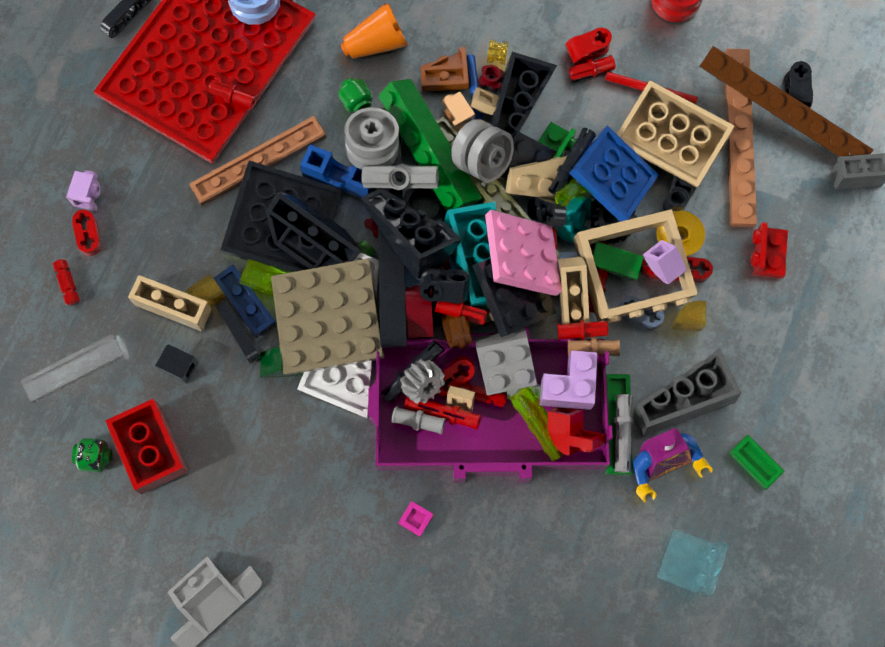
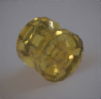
M490 39L487 63L496 61L501 65H505L509 42L503 41L498 43L494 39Z

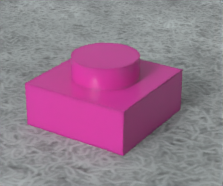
M411 501L398 524L421 537L434 514Z

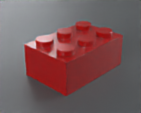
M154 399L105 420L134 491L142 495L189 473L162 408Z

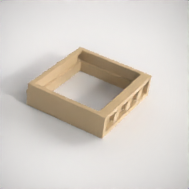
M672 209L581 231L573 238L578 257H582L586 263L588 291L597 322L606 321L608 324H613L621 321L620 317L629 315L630 319L644 315L646 310L653 309V313L666 310L669 304L676 303L677 307L691 303L690 299L698 294ZM663 226L668 243L677 246L687 269L679 276L682 291L608 309L589 244Z

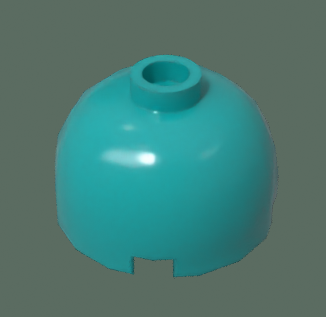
M581 194L563 195L556 201L565 205L566 220L562 227H553L556 230V235L567 242L574 243V236L578 232L588 229L587 226H583L586 218L591 219L592 200Z

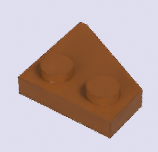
M466 47L459 48L458 53L449 57L444 55L434 62L420 66L422 91L468 89Z

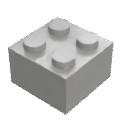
M525 328L504 337H500L498 333L475 338L487 395L537 385Z

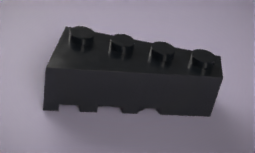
M512 51L505 68L496 109L490 124L511 135L514 130L520 132L557 65Z

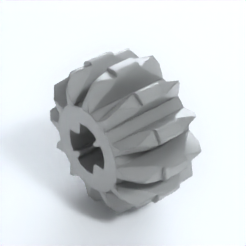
M422 359L416 365L411 363V368L404 370L405 376L400 379L403 393L416 404L419 402L425 404L429 398L434 400V395L440 393V387L445 384L443 380L445 375L442 373V370L430 360L423 361Z

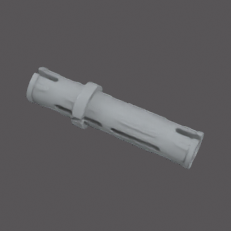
M628 394L616 395V417H614L613 421L616 424L614 472L619 473L631 472V430L634 418H632L633 396Z

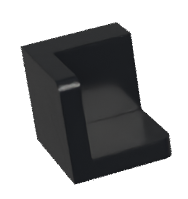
M168 344L155 366L161 372L187 384L198 361L193 355Z

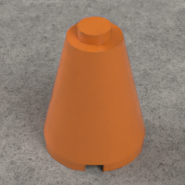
M389 3L383 4L343 37L344 42L340 44L345 56L350 55L352 59L408 46Z

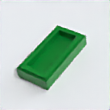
M600 242L595 243L592 255L597 269L634 281L638 279L643 256Z
M746 435L729 452L765 490L785 472L749 435Z

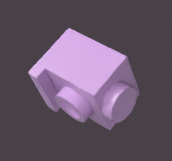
M88 170L84 172L74 171L66 196L73 206L93 211L97 210V205L94 201L95 198L99 197L101 190L100 183L97 181L98 174Z

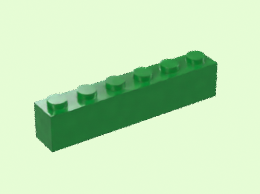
M411 79L391 81L378 97L387 112L396 119L399 132L419 166H438V188H433L446 212L450 209L476 205L482 199L480 193L468 173L455 167L452 161V147Z

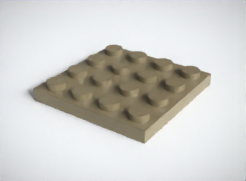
M369 258L271 276L284 375L376 360V351L379 352L380 359H384V351L381 348L380 323L371 261Z

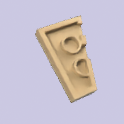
M567 156L509 168L505 192L550 199L561 198L557 197V192L555 195L551 194L548 188L558 173L557 168L564 163ZM575 178L570 180L563 195L576 194L578 181Z

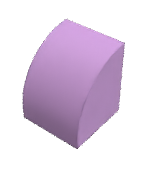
M663 240L643 254L651 270L666 284H670L687 270L677 246Z

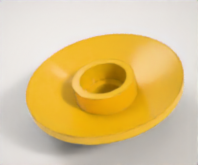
M682 210L673 211L679 234L683 236L681 241L686 257L693 255L702 247L705 241L703 223L690 212ZM657 227L656 235L658 242L661 240L668 242L664 227Z

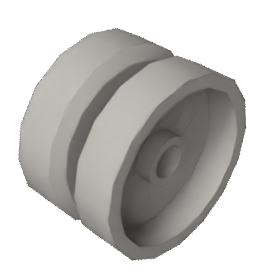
M371 107L360 109L349 117L344 131L348 160L361 170L364 165L391 166L398 157L399 126L396 119L383 109Z
M474 119L466 123L458 132L452 147V161L455 167L471 174L483 182H493L509 166L514 152V141L508 132L494 127L481 119Z

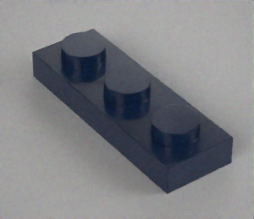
M231 265L213 278L256 338L277 324L234 265Z

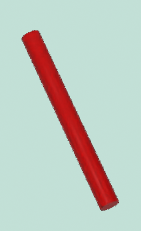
M609 71L605 78L606 81L644 91L648 82ZM663 87L696 105L697 96Z

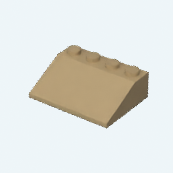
M649 81L617 135L640 157L698 188L731 136L734 125L660 85Z

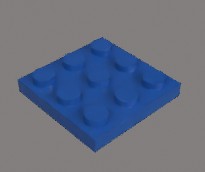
M608 125L600 131L570 172L620 222L630 218L658 177V174Z

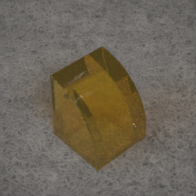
M210 274L185 290L187 294L207 301L211 307H215V303L226 298Z
M693 301L686 304L674 318L672 329L701 331L706 326V301Z

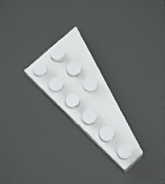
M359 253L354 261L368 258L371 261L375 296L377 299L379 260ZM372 361L304 372L297 390L367 418L368 388H370Z

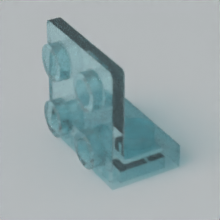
M674 529L657 577L704 597L713 596L729 545L720 541L713 544Z

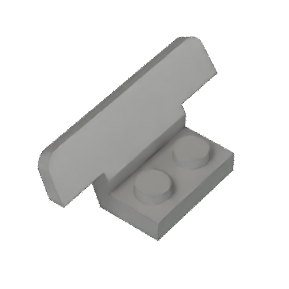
M208 556L167 592L179 611L189 620L170 637L171 640L178 647H196L261 587V579L253 568L249 566L230 583Z

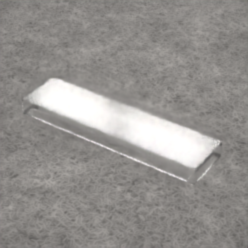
M111 334L20 381L30 402L35 403L124 358V355L115 336Z

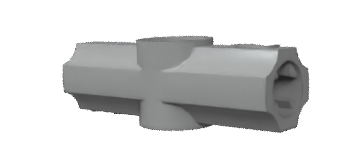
M405 164L397 166L364 165L362 169L363 188H393L396 190L404 188H438V166H407ZM395 172H403L406 176V182H398L395 178Z

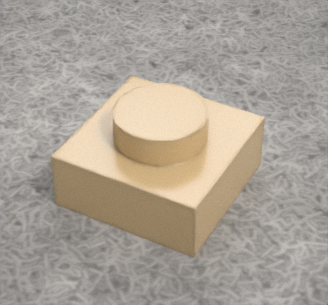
M476 87L470 107L475 108L478 112L493 115L498 95Z
M450 386L447 394V405L451 407L457 405L462 410L472 412L475 392Z

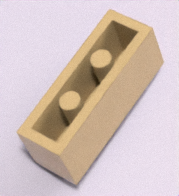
M582 257L557 259L562 292L559 293L561 324L580 323V320H583V323L589 322L587 267Z
M138 275L128 296L137 307L203 332L212 312V308L207 301Z

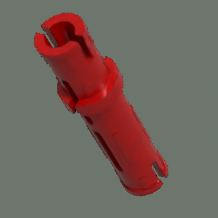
M409 397L406 398L404 409L414 412L421 410L424 411V414L445 418V421H448L453 426L458 424L478 430L482 419L481 414L462 410L457 405L451 407L428 400L425 404L422 402L416 404ZM421 405L439 410V412L428 408H424ZM446 412L464 417L465 419L446 414Z

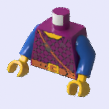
M673 428L643 443L638 456L633 461L637 484H640L636 489V494L645 503L647 494L653 500L656 498V492L648 485L649 481L694 461L693 468L701 478L703 477L701 475L703 468H707L712 473V467L705 458H702L703 453L697 440L692 435L680 434L677 428Z

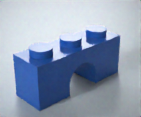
M309 145L300 164L303 177L341 188L342 192L360 199L374 192L375 188H363L361 169L354 165L352 167L343 165L333 158L332 152Z

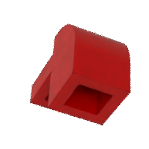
M557 407L548 411V434L550 440L563 454L570 456L578 451L594 452L596 448L605 444L606 434L583 430L582 409Z

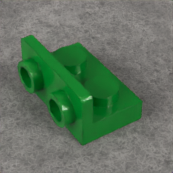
M550 121L538 142L557 151L553 158L563 157L567 150L570 152L577 140L575 138L576 129L572 128L569 132Z

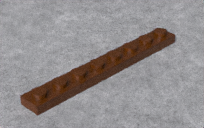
M712 46L699 66L838 157L871 154L874 150L715 46Z

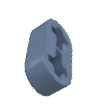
M626 296L621 300L618 307L643 300L634 296ZM653 309L644 311V314L650 315ZM663 311L655 312V318L658 320H655L653 323L649 322L650 317L646 315L630 319L629 315L622 316V318L646 329L654 330L660 327L665 315Z

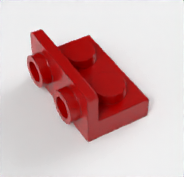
M762 222L758 229L754 230L752 243L756 244L755 252L751 256V266L754 267V275L781 279L785 277L788 230L768 228V223Z

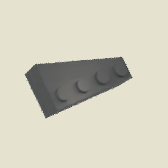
M719 348L711 356L694 365L692 369L679 375L667 386L660 388L638 403L633 416L644 437L734 404L741 395V391Z

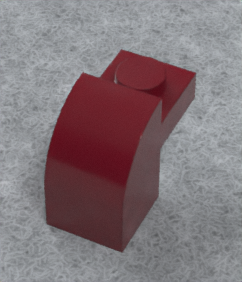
M420 284L405 287L408 338L434 336L432 303L420 296Z

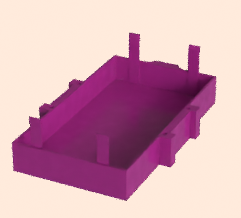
M525 327L537 384L541 385L543 374L567 376L568 340L581 339H529V329ZM471 333L473 343L465 345V348L462 349L459 347L450 348L446 339H434L445 351L433 362L441 369L455 358L467 356L472 359L475 372L473 377L465 383L471 384L472 387L475 385L485 387L475 338L498 333ZM407 339V347L383 348L384 359H380V354L376 351V381L368 388L369 421L376 426L377 471L453 470V483H465L466 477L518 476V483H530L532 470H605L610 465L609 440H612V425L608 426L606 366L609 365V351H606L603 356L597 355L595 404L591 410L582 409L583 430L606 434L605 444L596 448L594 452L578 451L570 456L560 452L553 445L548 434V411L557 407L540 406V400L535 399V402H530V399H507L504 407L494 406L492 402L487 404L474 400L472 413L482 415L478 430L458 424L453 426L448 421H445L443 433L439 434L424 429L417 431L413 430L412 426L393 423L392 415L394 408L404 409L407 396L402 393L393 404H390L383 398L384 396L381 395V392L396 378L395 375L398 372L401 373L433 339ZM462 364L458 365V366H459V371H458V372H460V371H464L465 373L468 372V368H467L468 365H466V366H462ZM449 377L447 380L444 381V382H445V384H444L445 387H447V381H448L451 377ZM435 394L434 400L428 399L447 405V395ZM421 405L424 408H428L439 412V410ZM446 412V414L465 419L464 417Z

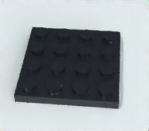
M249 160L220 253L287 273L308 270L309 268L274 244L265 211L277 193L281 191L306 201L333 220L342 189Z

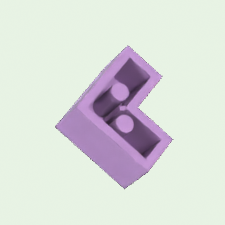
M571 351L568 357L567 376L543 374L540 406L591 410L595 404L597 353Z

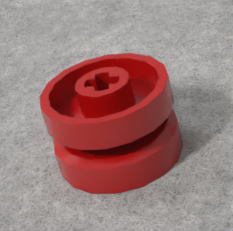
M651 0L652 7L658 16L666 21L676 23L684 22L694 17L702 3V0Z

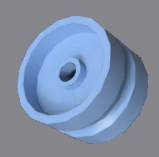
M228 0L233 15L239 21L249 25L262 24L269 21L276 15L280 7V0Z

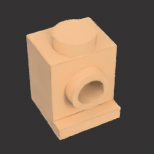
M461 92L455 95H447L442 99L441 103L444 106L442 114L452 123L457 132L466 123L475 119V113Z

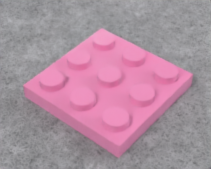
M490 210L485 216L494 282L554 296L561 293L562 287L552 226Z

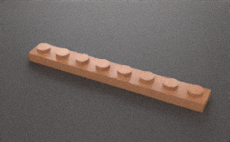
M726 48L725 54L750 69V49ZM725 84L727 122L734 125L732 134L727 141L730 227H755L757 225L752 101Z

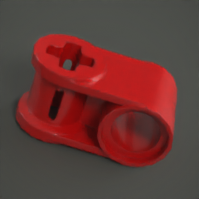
M599 27L569 39L565 43V47L574 65L587 63L589 59L594 60L606 55L610 48L612 34L608 29Z

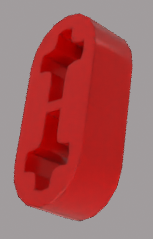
M79 210L72 217L76 244L84 255L94 256L101 249L97 220L90 211ZM84 217H86L89 220L86 222V230L81 225V222H83ZM86 236H89L92 242H95L91 244L89 249L85 246L87 244Z
M459 356L441 368L442 373L445 375L443 380L451 378L447 381V387L443 385L440 387L441 392L436 394L441 396L447 395L450 386L458 388L470 380L475 372L472 359L467 356ZM460 364H462V366L468 365V367H467V368H468V372H466V373H465L464 371L458 372V371H459V366H458V365H460Z

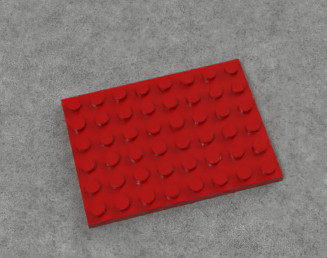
M162 0L93 92L100 99L213 164L251 110L236 103L229 104L228 100L210 94L208 92L210 83L216 80L231 87L235 85L239 90L256 95L257 103L315 21L316 14L292 0H280V7L274 17L262 24L249 25L239 21L233 15L228 0Z

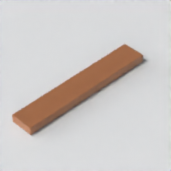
M312 116L189 183L201 206L241 185L249 160L274 167L307 149L309 145H314L327 138L326 133L315 116Z

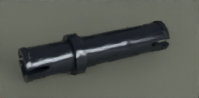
M582 128L564 163L557 168L558 173L548 188L551 194L555 195L557 192V197H562L570 180L574 179L570 174L571 170L596 137V133L591 129L587 133L588 128Z
M433 339L411 363L416 365L420 359L433 362L445 349ZM411 363L404 370H409ZM404 370L401 373L398 372L392 383L381 392V395L384 396L383 398L390 404H393L403 393L400 379L405 376Z

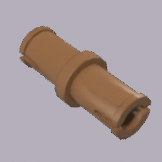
M591 338V340H568V356L571 351L595 352L601 356L606 351H609V356H620V340H597V338Z

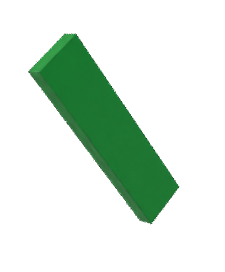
M606 374L608 426L612 425V440H609L610 465L606 468V475H632V442L631 472H614L616 424L613 423L614 417H616V395H631L630 374Z

